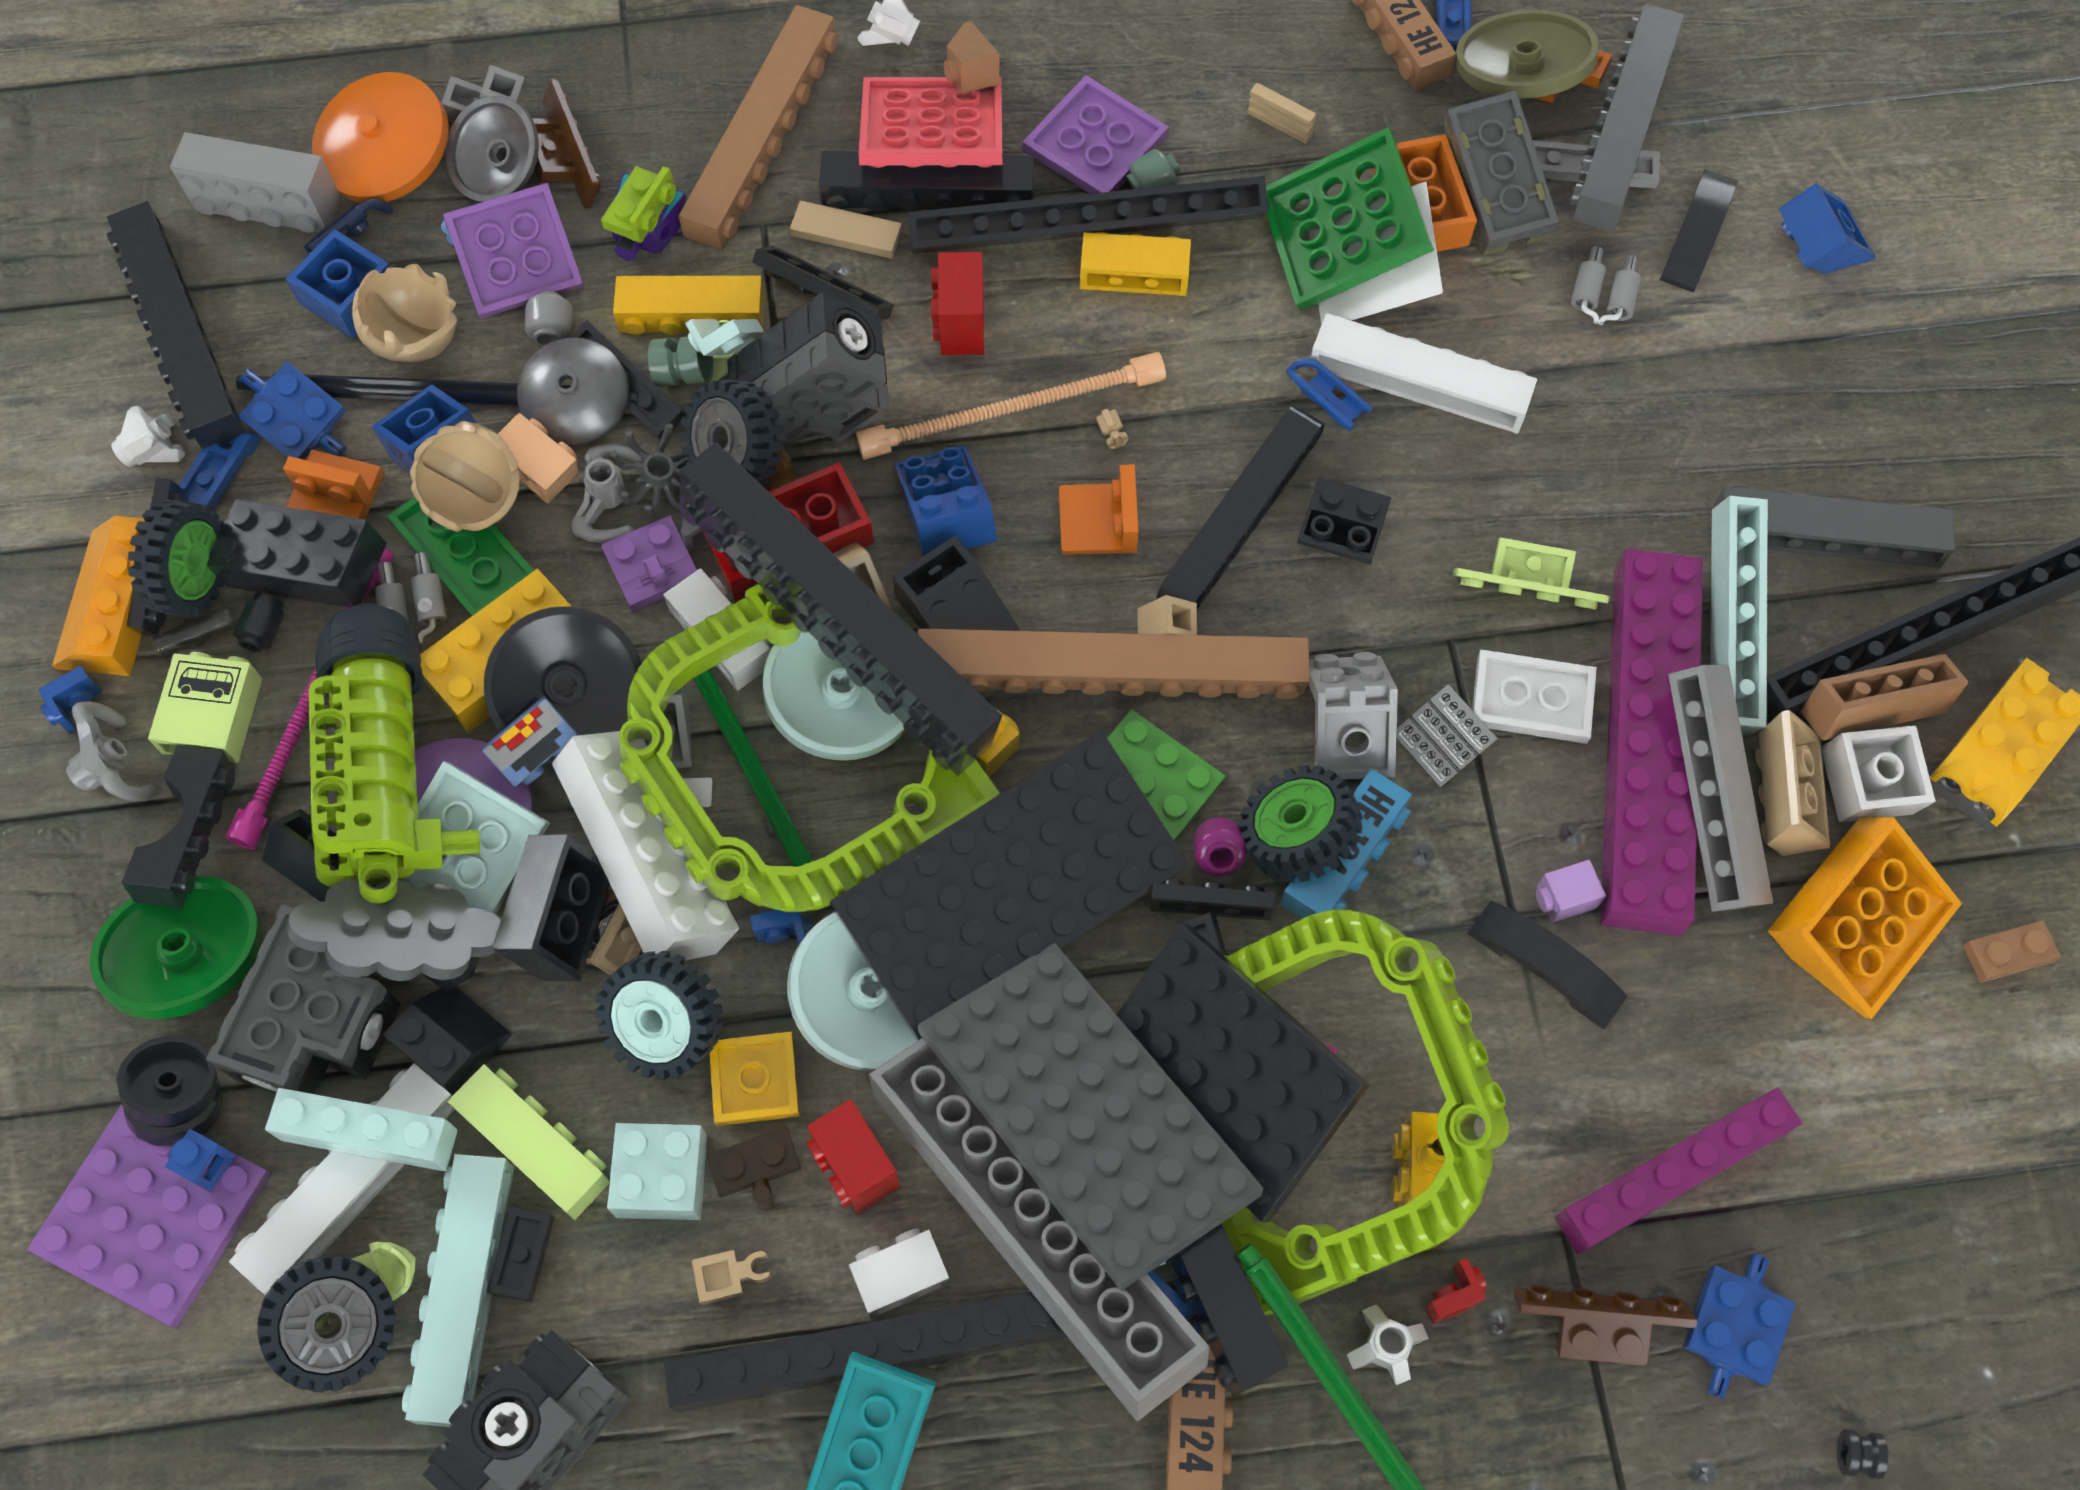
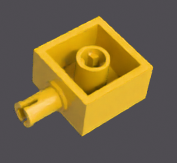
M1412 1112L1405 1123L1400 1124L1399 1132L1393 1134L1392 1158L1399 1159L1398 1176L1393 1175L1391 1199L1398 1202V1208L1406 1205L1426 1191L1444 1164L1446 1157L1440 1144L1436 1127L1439 1113Z

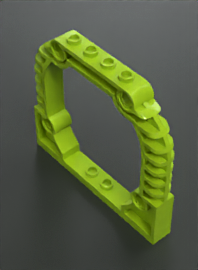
M757 584L746 590L745 598L726 606L725 609L718 613L712 614L696 625L690 626L674 637L668 638L649 653L634 675L629 689L627 701L628 721L623 724L619 732L620 756L623 761L619 765L629 783L634 784L637 782L644 792L641 799L652 817L659 815L666 827L663 828V832L669 844L674 850L681 848L688 860L685 862V866L696 883L703 881L714 897L721 900H732L741 895L745 900L755 905L783 912L815 911L830 906L829 902L995 798L1000 793L977 760L957 776L951 769L946 770L934 760L930 750L926 762L925 775L921 784L912 783L899 791L893 809V816L824 858L799 867L765 865L756 850L747 842L736 837H722L671 762L673 731L663 712L671 696L692 678L765 639L776 646H788L799 639L803 632L793 622L783 625L774 620L778 617H786L790 620L791 618L790 614L781 605L775 606L764 595L762 587ZM639 738L647 740L650 745L643 749H636L630 743ZM910 803L917 804L923 809L924 813L913 815L905 809V805ZM724 868H730L738 874V877L731 881H724L717 876V872Z
M1328 910L1307 916L1225 957L1263 991H1266L1330 959L1353 953L1367 956L1380 983L1391 992L1404 994L1411 1008L1446 1098L1444 1105L1439 1111L1436 1126L1439 1141L1446 1158L1430 1187L1404 1206L1341 1232L1325 1223L1298 1225L1287 1231L1271 1221H1253L1251 1212L1247 1207L1224 1221L1222 1225L1236 1255L1240 1249L1253 1242L1262 1256L1266 1255L1270 1264L1298 1304L1354 1282L1358 1277L1433 1248L1455 1235L1464 1227L1481 1204L1487 1179L1492 1174L1494 1154L1492 1149H1497L1504 1144L1510 1128L1503 1108L1506 1105L1504 1093L1495 1081H1492L1486 1066L1489 1063L1487 1051L1481 1041L1475 1038L1469 1023L1472 1021V1014L1467 1003L1457 993L1453 983L1456 979L1455 971L1450 961L1442 955L1439 948L1432 942L1406 937L1391 924L1375 916L1352 910ZM1416 950L1419 960L1418 965L1412 971L1409 965V958L1412 952ZM1478 1116L1485 1123V1132L1481 1138L1477 1137L1474 1131V1123ZM1312 1237L1315 1238L1318 1246L1316 1255H1313L1310 1248ZM1239 1259V1261H1240V1263H1241V1266H1242V1268H1243V1270H1244L1246 1267L1244 1266V1264L1242 1263V1261ZM1246 1275L1264 1315L1274 1314L1248 1275Z

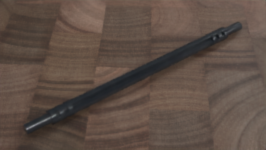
M304 374L333 398L408 401L432 384L459 403L518 405V383ZM238 375L236 378L237 389L253 391L240 381L241 375ZM246 376L250 381L255 382L251 377ZM259 376L265 382L272 378L269 376ZM562 385V388L568 389L572 385ZM629 392L628 400L632 403L637 402L638 393Z

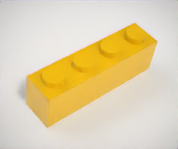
M616 276L613 314L619 333L631 335L643 333H664L667 335L690 333L685 323L691 319H716L717 321L757 319L762 329L764 328L765 293L761 276Z

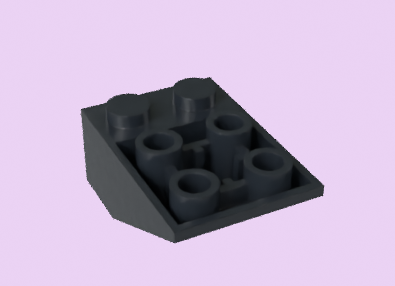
M953 536L892 577L895 598L920 629L1021 631L979 564L956 536Z

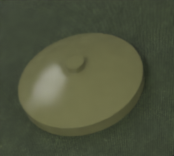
M1549 10L1512 11L1487 18L1472 26L1463 34L1456 49L1457 70L1467 84L1487 94L1497 96L1516 91L1518 98L1543 97L1568 90L1584 81L1597 65L1599 42L1596 33L1588 24L1571 15Z

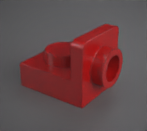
M1467 1258L1459 1260L1453 1266V1271L1462 1289H1458L1456 1283H1453L1432 1293L1435 1300L1425 1308L1432 1325L1478 1306L1487 1298L1484 1293L1487 1290L1484 1276L1476 1265L1471 1266Z

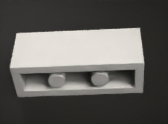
M701 568L663 594L669 612L684 629L705 620L706 617L718 613L731 604L725 597L728 593L719 579L715 576L709 578ZM767 639L760 641L721 662L716 667L733 687L739 691L764 672L765 663L773 644Z

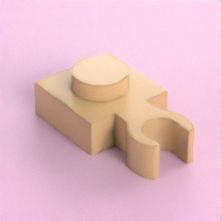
M730 1250L693 1259L692 1265L699 1303L705 1305L744 1295L742 1285L744 1281L751 1280L756 1283H763L772 1278L770 1272L762 1274L753 1272L755 1262L768 1259V1255L763 1251H758L750 1254L744 1261L738 1262L736 1251Z

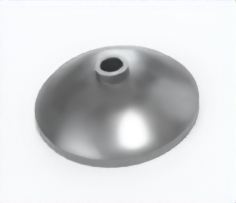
M488 96L468 105L454 121L448 135L445 151L447 170L455 187L463 195L477 202H485L520 191L530 179L538 158L539 140L535 123L530 114L520 104L505 97Z
M565 338L543 346L525 364L517 386V399L521 414L528 420L534 418L539 421L548 431L547 436L557 444L561 441L568 446L587 445L598 441L610 433L621 420L629 397L627 376L619 360L603 345L584 338ZM567 379H572V386L568 389H563L562 383Z

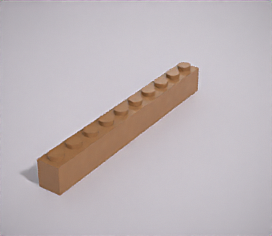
M918 629V635L977 692L987 691L988 688H1004V691L1008 693H1023L1027 689H1043V692L1048 694H1061L1066 692V690H1082L1087 695H1099L1105 693V691H1121L1123 695L1137 696L1147 691L1160 692L1162 696L1167 697L1179 696L1183 692H1193L1207 698L1218 697L1222 693H1237V696L1240 698H1255L1260 696V694H1276V697L1279 699H1293L1303 695L1310 683L1308 638Z

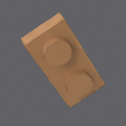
M2044 920L1971 940L1963 945L1980 983L2054 963L2061 958Z

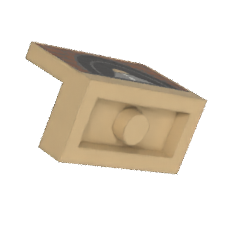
M609 887L586 963L593 964L611 975L623 964L638 956L642 948L613 889Z

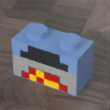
M543 696L482 747V751L514 787L521 781L527 786L545 771L541 765L551 756L556 758L572 736H576L577 733L547 698Z

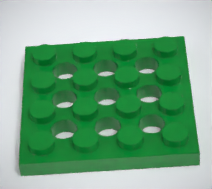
M1389 127L1266 185L1267 218L1295 305L1300 311L1434 251L1397 143ZM1370 168L1376 169L1375 175L1371 179L1360 181V176L1365 170ZM1343 184L1339 194L1332 197L1327 196L1328 190L1333 185ZM1379 197L1386 198L1385 204L1380 209L1370 210V205L1375 199ZM1301 200H1310L1309 206L1301 212L1294 211L1296 205ZM1353 213L1352 219L1347 224L1342 226L1336 225L1338 218L1342 214ZM1390 226L1396 227V232L1391 238L1379 239L1381 232L1385 228ZM1310 229H1320L1315 239L1304 241V236ZM1352 243H1363L1358 253L1354 255L1346 254L1348 247ZM1329 257V262L1325 268L1313 270V266L1318 259Z

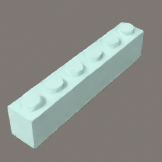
M1729 496L1712 509L1710 665L1729 666L1742 736L1748 737L1766 728L1768 499Z
M454 1154L453 1165L448 1166L445 1172L444 1191L447 1192L445 1208H441L438 1211L435 1226L436 1233L439 1235L437 1251L431 1253L427 1267L428 1277L431 1278L429 1294L423 1296L419 1309L420 1322H423L420 1340H415L411 1351V1365L415 1367L412 1385L406 1386L402 1400L403 1412H406L405 1420L415 1424L450 1427L449 1418L463 1402L467 1400L472 1402L474 1400L492 1295L486 1291L504 1230L515 1168L506 1158Z

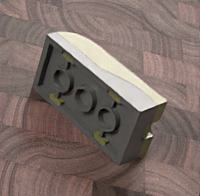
M1512 91L1447 109L1444 119L1445 134L1477 219L1474 233L1481 255L1485 256L1504 251L1510 242L1524 239L1525 243L1529 244L1550 238L1559 220L1517 92Z

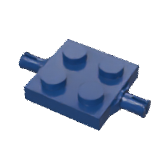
M286 361L275 375L266 382L255 374L252 369L244 371L255 382L253 383L243 374L240 377V381L252 389L255 394L253 400L238 417L285 456L304 460L311 450H316L320 446L332 455L342 456L332 445L345 453L347 447L331 434L335 424L347 410L297 368Z
M1751 1254L1745 1276L1735 1275L1716 1265L1709 1267L1694 1311L1697 1327L1688 1329L1682 1347L1703 1357L1714 1367L1706 1392L1710 1395L1714 1394V1397L1725 1399L1726 1397L1725 1394L1731 1376H1743L1762 1386L1770 1385L1796 1304L1771 1292L1762 1284L1770 1260L1766 1257L1762 1258L1763 1256L1759 1254Z

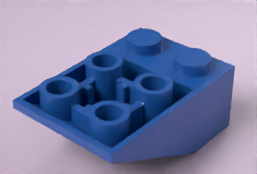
M966 446L958 448L949 447L938 453L922 457L913 456L905 461L894 463L915 536L923 556L953 536H956L966 549L997 541L991 503Z

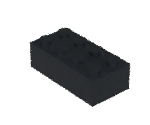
M235 499L209 554L206 565L220 580L231 588L350 608L362 603L387 543L367 520Z

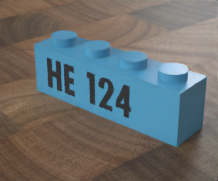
M1371 768L1353 793L1363 820H1360L1363 826L1362 833L1357 834L1359 841L1356 847L1348 846L1351 852L1346 860L1340 856L1337 857L1339 866L1334 870L1328 865L1323 867L1325 875L1319 878L1311 872L1310 881L1301 882L1296 876L1294 883L1290 882L1285 889L1280 904L1300 918L1328 910H1344L1347 903L1342 899L1349 889L1357 892L1369 874L1364 869L1369 860L1373 858L1378 861L1391 842L1386 839L1390 830L1395 828L1399 831L1412 811L1407 808L1411 793Z

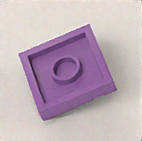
M671 515L601 544L602 550L631 612L664 599V593L697 571Z

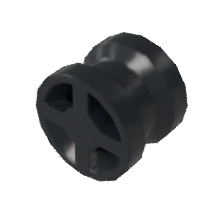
M1842 1430L1837 1443V1461L1840 1472L1845 1476H1856L1860 1472L1866 1473L1871 1479H1883L1888 1465V1448L1885 1437L1881 1433L1871 1432L1866 1436H1860L1854 1430Z

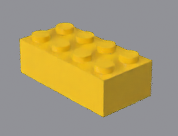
M538 568L420 654L424 682L468 733L491 717L485 701L484 675L489 655L501 635L516 621L532 612L549 607L571 606Z

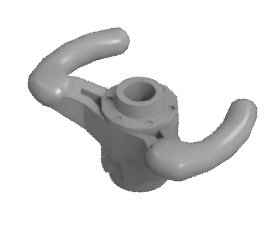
M603 444L593 446L585 453L583 459L586 466L585 477L583 478L585 484L584 501L571 521V530L576 537L588 542L604 544L634 531V528L630 525L607 530L594 529L592 527L604 509L615 508L623 502L621 491H626L619 467L607 459L612 458L610 452L616 450L620 459L631 463L645 461L644 458L628 446Z
M91 701L76 703L72 708V714L77 725L80 752L69 760V765L66 768L67 775L72 783L86 791L96 789L102 785L108 793L132 802H143L153 798L157 793L155 786L147 784L141 787H133L127 785L121 779L119 772L128 764L127 750L119 740L103 736L94 717L107 722L117 729L123 728L126 725V718L114 709L101 703Z

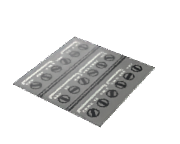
M1449 684L1397 728L1396 738L1440 787L1498 739Z

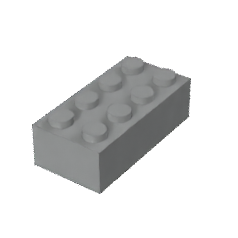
M184 132L170 165L173 174L194 210L205 215L218 214L229 216L239 221L251 220L263 222L272 227L285 226L296 228L306 233H320L334 222L342 202V198L322 156Z

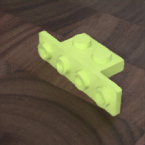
M1501 537L1498 538L1491 574L1461 568H1454L1453 576L1461 577L1460 585L1483 589L1484 582L1499 584L1498 592L1521 596L1522 589L1537 591L1536 599L1558 603L1560 596L1575 598L1574 606L1597 609L1598 602L1608 603L1610 598L1608 595L1569 588L1576 551Z

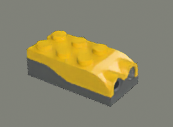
M2027 657L2004 680L1929 775L1934 792L1989 832L1994 830L2023 799L2080 725V694L2071 688L2065 693L2048 681L2050 673Z

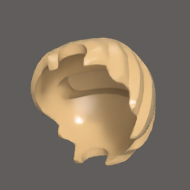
M411 264L405 268L389 267L384 273H379L376 270L370 271L357 289L352 306L354 327L362 343L374 354L398 362H422L441 354L450 344L457 326V317L452 312L456 302L449 296L447 281L444 275L432 272L435 278L429 277L418 264Z
M461 421L455 426L441 427L436 435L423 441L415 451L414 462L410 470V477L413 482L411 490L416 500L420 503L423 513L435 522L455 532H459L462 529L478 531L499 522L513 506L519 490L520 479L517 471V461L506 442L494 431L467 421Z

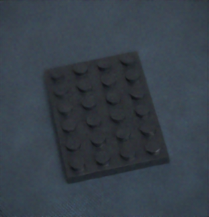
M1180 923L1116 1014L1263 1187L1262 1196L1246 1206L1261 1222H1270L1370 1086L1189 924Z

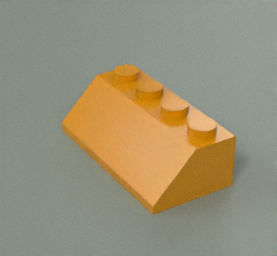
M113 516L92 530L52 664L54 669L72 671L82 665L88 673L131 676L142 635L127 627L134 591L131 582L136 579V577L129 576L128 568L134 565V561L128 560L129 551H135V546L130 544L132 535L139 536V532L135 527L138 521L145 522L144 518Z

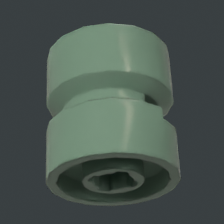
M688 336L681 337L679 342L675 338L653 339L649 343L648 366L651 378L656 386L680 385L682 379L687 384L710 382L712 379L713 356H703L702 352H697L691 345Z

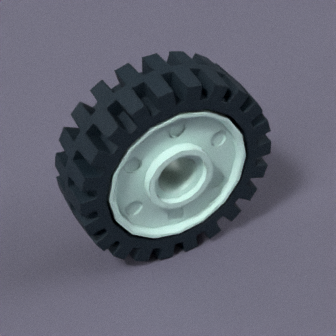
M655 951L646 952L619 967L601 986L603 990L598 994L596 1000L601 1005L595 1009L596 1018L604 1019L597 1026L599 1033L609 1034L604 1044L607 1049L614 1046L618 1049L613 1057L619 1063L627 1058L629 1062L626 1068L632 1072L642 1067L641 1076L650 1078L656 1074V1079L665 1080L669 1076L671 1078L678 1077L700 1063L714 1049L713 1047L721 1036L717 1033L723 1028V1020L718 1019L723 1013L722 1004H713L719 997L716 988L707 990L705 987L711 979L706 973L698 978L695 974L700 968L694 962L684 966L686 957L677 954L670 958V952L661 951L655 954Z

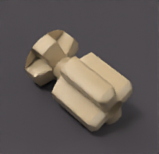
M1104 409L1102 414L1096 417L1101 432L1104 436L1110 435L1106 440L1109 448L1121 447L1127 443L1128 436L1126 432H1119L1123 428L1119 415L1115 409L1111 411Z

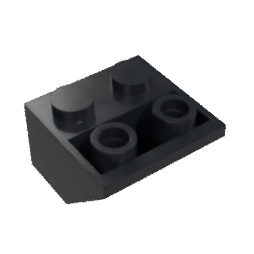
M1318 476L1297 543L1371 565L1392 497Z

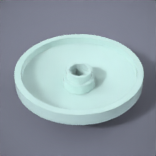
M801 633L799 639L791 645H774L764 667L763 699L768 715L775 727L797 748L825 759L856 760L883 751L905 732L903 723L893 713L891 715L885 713L877 705L875 696L865 686H857L849 678L846 668L837 659H829L821 651L818 641L810 633Z
M836 913L830 914L817 923L800 942L790 964L787 993L792 1016L801 1034L821 1055L847 1068L874 1071L917 1042V1040Z

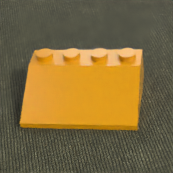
M1859 817L1767 931L1791 960L1865 1019L1872 1020L1959 909L1962 902L1894 817Z

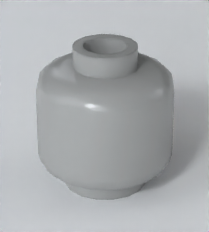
M544 291L528 300L525 309V333L535 344L543 347L556 340L571 337L573 307L568 300L553 291Z

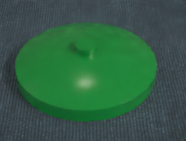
M196 876L195 887L190 894H187L182 908L135 903L130 898L107 918L95 937L89 961L93 981L111 1006L133 1017L168 1019L193 1013L224 997L247 975L261 947V921L252 902L241 889L227 881L213 877Z

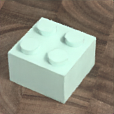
M616 1123L607 1209L616 1218L701 1220L708 1136L702 1126Z

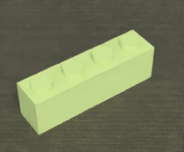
M483 1064L447 1102L571 1218L576 1220L609 1185V1179L602 1173L607 1165L589 1149L582 1155L572 1145L577 1138L560 1122L552 1127L542 1117L548 1111L531 1095L525 1100L521 1099L513 1091L518 1084L504 1070L499 1068L494 1074Z

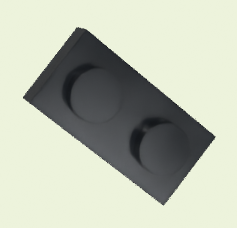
M510 1206L487 1293L526 1302L533 1301L555 1219L552 1214Z

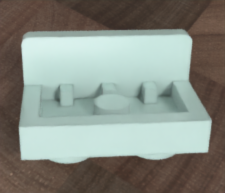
M691 319L685 323L690 331L688 339L697 352H702L703 356L729 355L734 351L740 353L744 347L764 333L757 319H732L723 326H720L716 319Z

